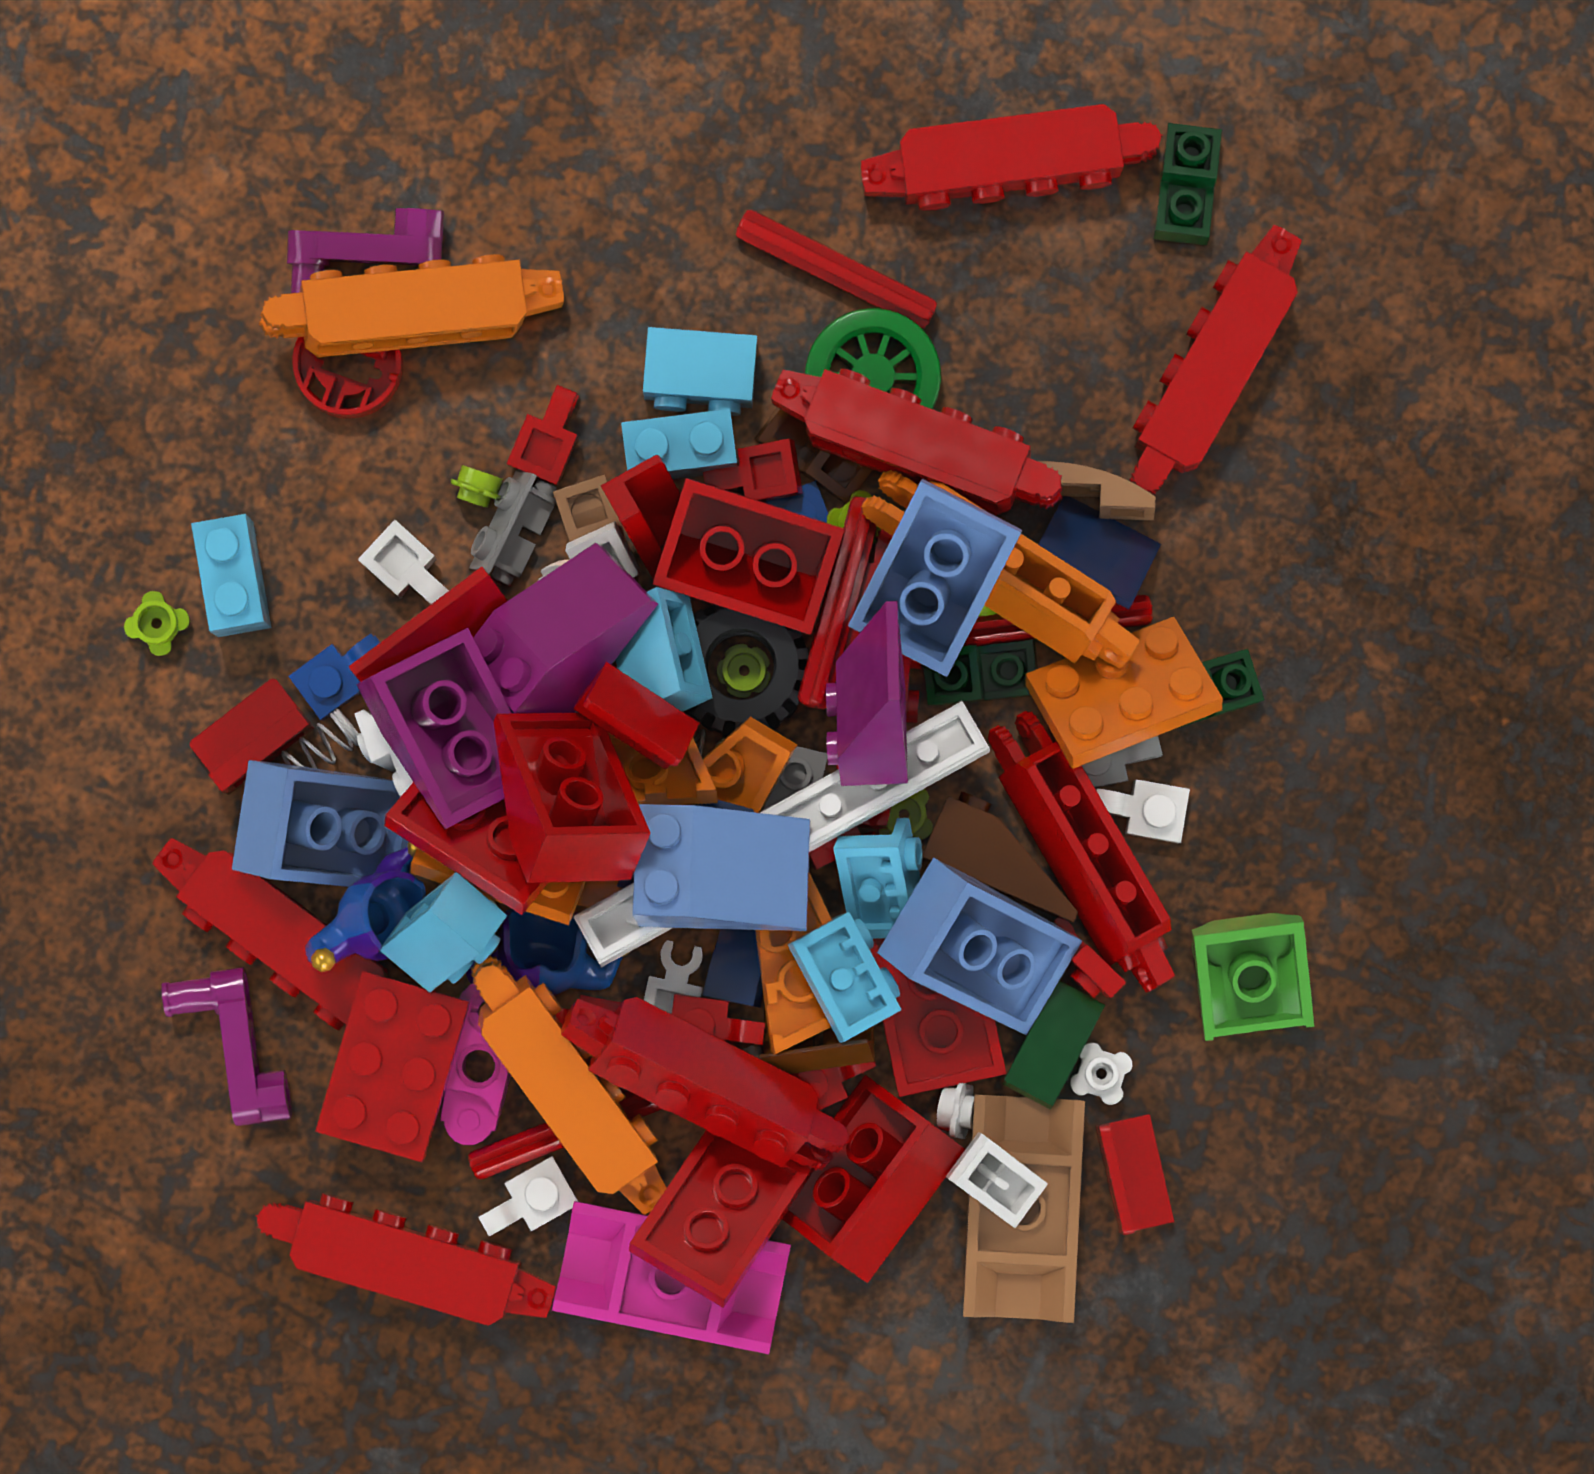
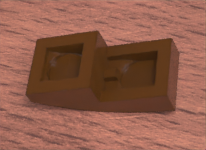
M778 407L754 438L760 444L784 439L794 440L799 472L810 480L816 481L817 485L846 504L850 501L852 493L859 490L873 470L813 447L807 435L805 422Z

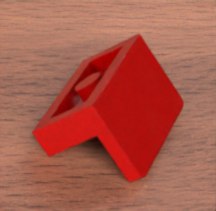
M659 455L645 460L601 485L653 580L662 554L660 546L666 542L680 497V492Z
M607 661L580 695L573 708L665 770L670 765L677 766L680 763L699 725V722Z
M272 678L193 738L189 745L210 772L208 774L219 790L230 795L244 784V780L246 781L249 760L271 763L281 755L282 751L288 750L297 743L299 737L306 736L315 728L282 685Z
M1150 1114L1095 1125L1119 1233L1124 1236L1133 1234L1136 1230L1174 1222Z

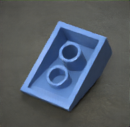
M922 479L848 626L861 632L886 601H897L902 654L947 677L1006 564L1022 529Z
M249 760L232 870L273 880L346 887L351 886L361 877L374 874L385 856L408 846L407 840L384 826L385 814L400 798L393 780Z
M639 804L651 832L634 871L633 917L639 927L807 931L810 819L695 805Z
M933 857L877 953L909 979L1027 1035L1081 945L1082 940L975 878Z

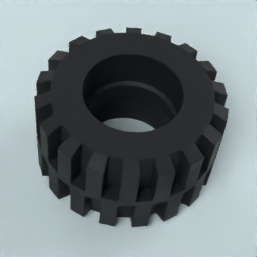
M712 604V606L705 610L700 609L694 614V619L713 698L687 709V712L692 718L698 720L703 727L712 732L714 730L722 733L727 737L750 716L772 730L778 728L785 719L790 718L794 714L800 703L798 701V693L809 656L802 633ZM734 636H748L760 641L769 650L774 664L773 676L767 688L759 695L746 700L731 699L721 694L712 684L708 673L709 659L713 650L722 641Z

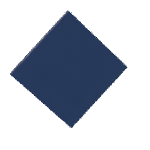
M1064 496L1038 545L1110 590L1116 603L1129 609L1161 544L1114 519L1099 518V511L1070 496Z

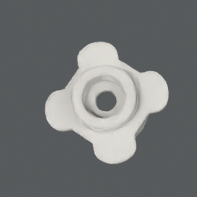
M1096 1043L1086 1044L1080 1054L1082 1061L1078 1073L1073 1075L1070 1080L1072 1090L1077 1095L1090 1093L1099 1096L1108 1105L1118 1103L1123 1097L1121 1085L1124 1075L1132 1069L1131 1058L1124 1052L1112 1054L1102 1051ZM1100 1068L1106 1070L1107 1075L1104 1079H1099L1096 1076V1071Z
M959 1083L957 1088L944 1087L937 1109V1126L939 1130L950 1131V1137L965 1139L968 1129L973 1128V1085Z

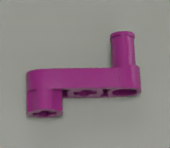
M396 208L394 235L288 231L287 264L292 265L291 293H299L301 281L310 280L311 274L324 271L325 266H330V262L419 266V264L426 261L442 260L444 211Z
M245 968L211 971L210 977L162 983V1001L166 1017L214 1010L215 1014L219 1015L234 1124L236 1126L291 1119L292 1103L286 1071L279 1070L260 1073L253 1011Z

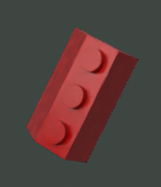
M685 478L652 584L811 635L845 529Z
M481 566L348 667L357 679L362 682L466 628H469L474 637L492 612L508 600Z
M865 1075L833 1118L835 1121L839 1120V1123L844 1124V1127L848 1129L847 1133L850 1141L838 1153H832L834 1158L822 1171L820 1169L817 1171L814 1168L811 1169L810 1178L790 1206L783 1220L826 1255L868 1284L944 1181L948 1172L965 1151V1148Z

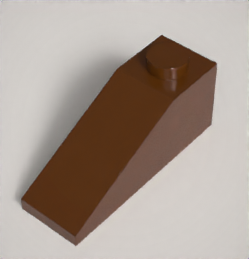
M965 792L960 793L958 800L947 796L923 851L924 861L930 863L934 857L1005 896L1056 918L1066 919L1070 924L1075 921L1078 914L1075 907L998 817L988 813L992 804Z

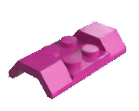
M574 1201L552 1311L769 1354L791 1247L790 1244L768 1240L724 1308L629 1252L630 1241L648 1215Z

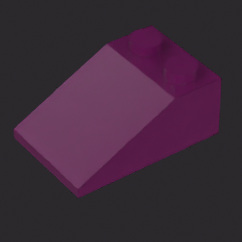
M594 543L495 609L473 638L507 705L514 713H575L576 710L573 708L586 687L606 661L612 665L658 603L603 546Z
M886 601L836 661V683H826L827 716H837V731L827 732L828 765L839 766L841 786L908 783L906 688L897 601Z
M469 628L356 684L381 734L444 829L504 799L493 721L497 713H511Z

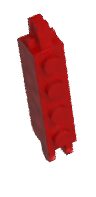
M1105 104L909 129L900 140L899 150L861 160L862 187L865 196L905 197L906 205L918 203L919 210L922 211L943 209L951 206L950 199L971 196L972 202L975 204L997 202L1005 198L1004 192L1025 189L1026 196H1046L1058 192V185L1079 183L1082 190L1100 189L1112 185V178L1120 177L1124 165L1137 164L1141 160L1146 162L1148 159L1152 160L1153 156L1156 157V151L1160 148L1159 144L1163 134H1160L1159 129L1156 127L1157 124L1153 125L1151 122L1146 123L1144 121L1143 124H1139V122L1118 124L1116 112Z
M1274 224L1252 253L1245 252L1239 264L1231 260L1227 261L1213 286V289L1222 293L1212 311L1203 306L1201 307L1186 333L1187 336L1195 340L1185 358L1176 353L1174 354L1159 382L1168 386L1158 405L1148 400L1132 427L1141 433L1134 447L1143 451V454L1133 470L1134 473H1131L1132 478L1129 479L1130 482L1142 487L1155 496L1156 491L1160 490L1159 487H1162L1172 468L1180 473L1197 469L1298 293L1295 280L1289 275L1302 242L1296 235Z
M783 369L771 397L772 405L805 422L807 435L813 447L881 473L890 470L893 472L897 471V473L902 474L903 477L909 478L918 485L922 479L928 482L943 483L983 510L996 516L1011 510L1015 499L1033 506L1039 505L1040 508L1045 507L1046 509L1048 507L1053 508L1058 500L1062 499V475L1058 474V470H1053V467L1047 468L1046 464L1031 459V446L1024 444V437L1010 429L995 426L992 431L973 425V419L959 410L943 407L941 412L920 405L922 400L908 391L891 388L890 393L871 387L869 386L871 381L867 377L848 369H840L839 374L824 369L822 377Z
M1024 711L1016 715L1015 722L1018 734L1021 735L1022 741L1030 753L1028 757H1025L1018 743L1013 739V735L1005 726L997 725L990 729L987 737L989 744L1004 770V773L998 778L1071 904L1078 911L1079 918L1104 961L1109 966L1117 962L1124 972L1131 970L1146 993L1173 979L1175 974L1163 952L1168 948L1163 935L1172 930L1170 916L1082 765L1072 769L1058 742H1052L1045 728L1040 724V720L1032 711Z
M171 838L158 853L152 864L179 891L176 897L187 905L182 914L207 933L214 925L231 939L225 947L249 965H252L258 958L273 969L274 973L269 980L290 996L296 998L302 991L317 1002L318 1005L313 1013L334 1029L340 1031L344 1024L347 1025L362 971L389 978L388 969L376 960L363 958L356 953L335 963L330 971L319 972L307 960L305 945L315 934L327 926L325 922L266 878L232 870L233 853L222 850L209 852L206 856L186 844Z
M638 997L624 1000L615 1012L577 999L565 1016L561 1035L592 1055L588 1071L782 1168L791 1159L803 1166L808 1165L810 1169L814 1168L816 1171L818 1169L822 1171L834 1158L832 1153H838L850 1141L847 1133L848 1129L844 1127V1124H840L839 1120L835 1121L833 1117L816 1109L818 1096L809 1083Z
M322 1193L320 1202L312 1199L305 1201L303 1209L289 1204L284 1206L282 1202L279 1204L273 1202V1204H267L268 1206L263 1205V1209L259 1214L255 1215L257 1217V1228L261 1230L260 1233L264 1232L266 1236L270 1234L272 1238L292 1244L289 1255L295 1267L302 1271L487 1326L502 1319L506 1313L547 1318L552 1307L557 1285L521 1269L520 1261L510 1259L512 1249L496 1243L481 1240L478 1249L457 1243L459 1233L428 1224L426 1232L422 1233L404 1227L407 1219L404 1216L380 1209L374 1210L373 1217L352 1212L353 1201Z

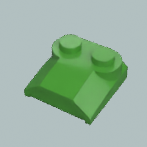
M1280 913L1259 914L1214 920L1191 930L1192 954L1195 959L1205 1041L1214 1040L1213 1037L1295 1026L1315 1027L1304 921L1301 916Z

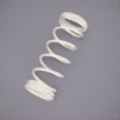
M339 709L330 713V716L345 735L350 747L338 739L325 726L317 723V730L331 755L332 761L305 738L299 737L300 745L312 768L317 769L305 744L327 763L336 764L334 752L323 731L348 751H353V744L359 746L357 742V735L359 733ZM282 751L281 755L287 765H291L288 760L289 758L296 766L304 767L288 752Z

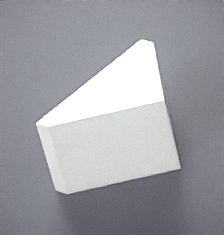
M980 1132L977 1133L946 1175L949 1180L1014 1228L1017 1227L1048 1185L1043 1179Z

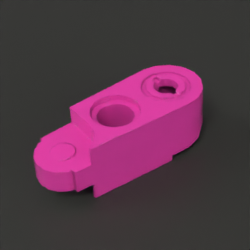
M474 983L470 984L461 993L459 998L470 1001V1005L446 1084L441 1121H444L448 1135L455 1142L463 1145L478 1144L484 1141L492 1131L497 1130L511 1074L481 1035V1028L478 1025L479 1008L485 1001L479 993L480 990H476ZM477 1050L488 1052L495 1062L493 1075L484 1082L472 1080L466 1071L468 1056Z

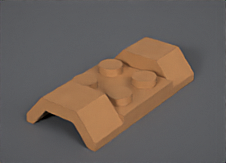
M974 1095L972 1140L978 1132L982 1133L1043 1179L1048 1185L1016 1228L969 1195L963 1317H1005L1074 1323L1085 1101L1057 1099L1050 1110L1027 1097Z

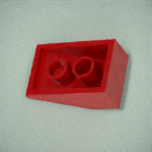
M497 713L493 722L510 841L526 882L631 880L651 832L608 732L580 713Z

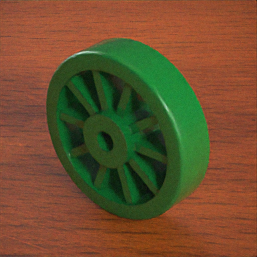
M880 308L855 310L832 321L814 341L808 354L805 374L822 377L824 369L830 371L831 363L835 356L849 366L852 371L867 377L871 381L869 386L890 393L891 388H894V384H916L913 394L922 400L920 405L934 409L941 384L939 357L925 331L906 316ZM865 333L884 334L877 354L869 353L864 337ZM853 337H856L862 356L858 360L840 348ZM893 337L902 343L906 349L891 360H888L884 356L890 338ZM909 358H913L916 373H895L894 369Z

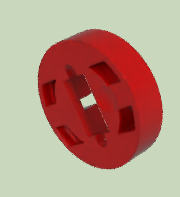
M304 336L298 337L292 356L294 377L305 397L322 412L345 419L364 417L385 406L397 391L403 374V355L401 349L357 353L376 360L373 367L382 372V376L379 379L369 377L368 383L364 384L322 369L324 361L318 359L306 349ZM315 376L326 390L322 400L311 391ZM363 396L360 406L344 408L347 399Z

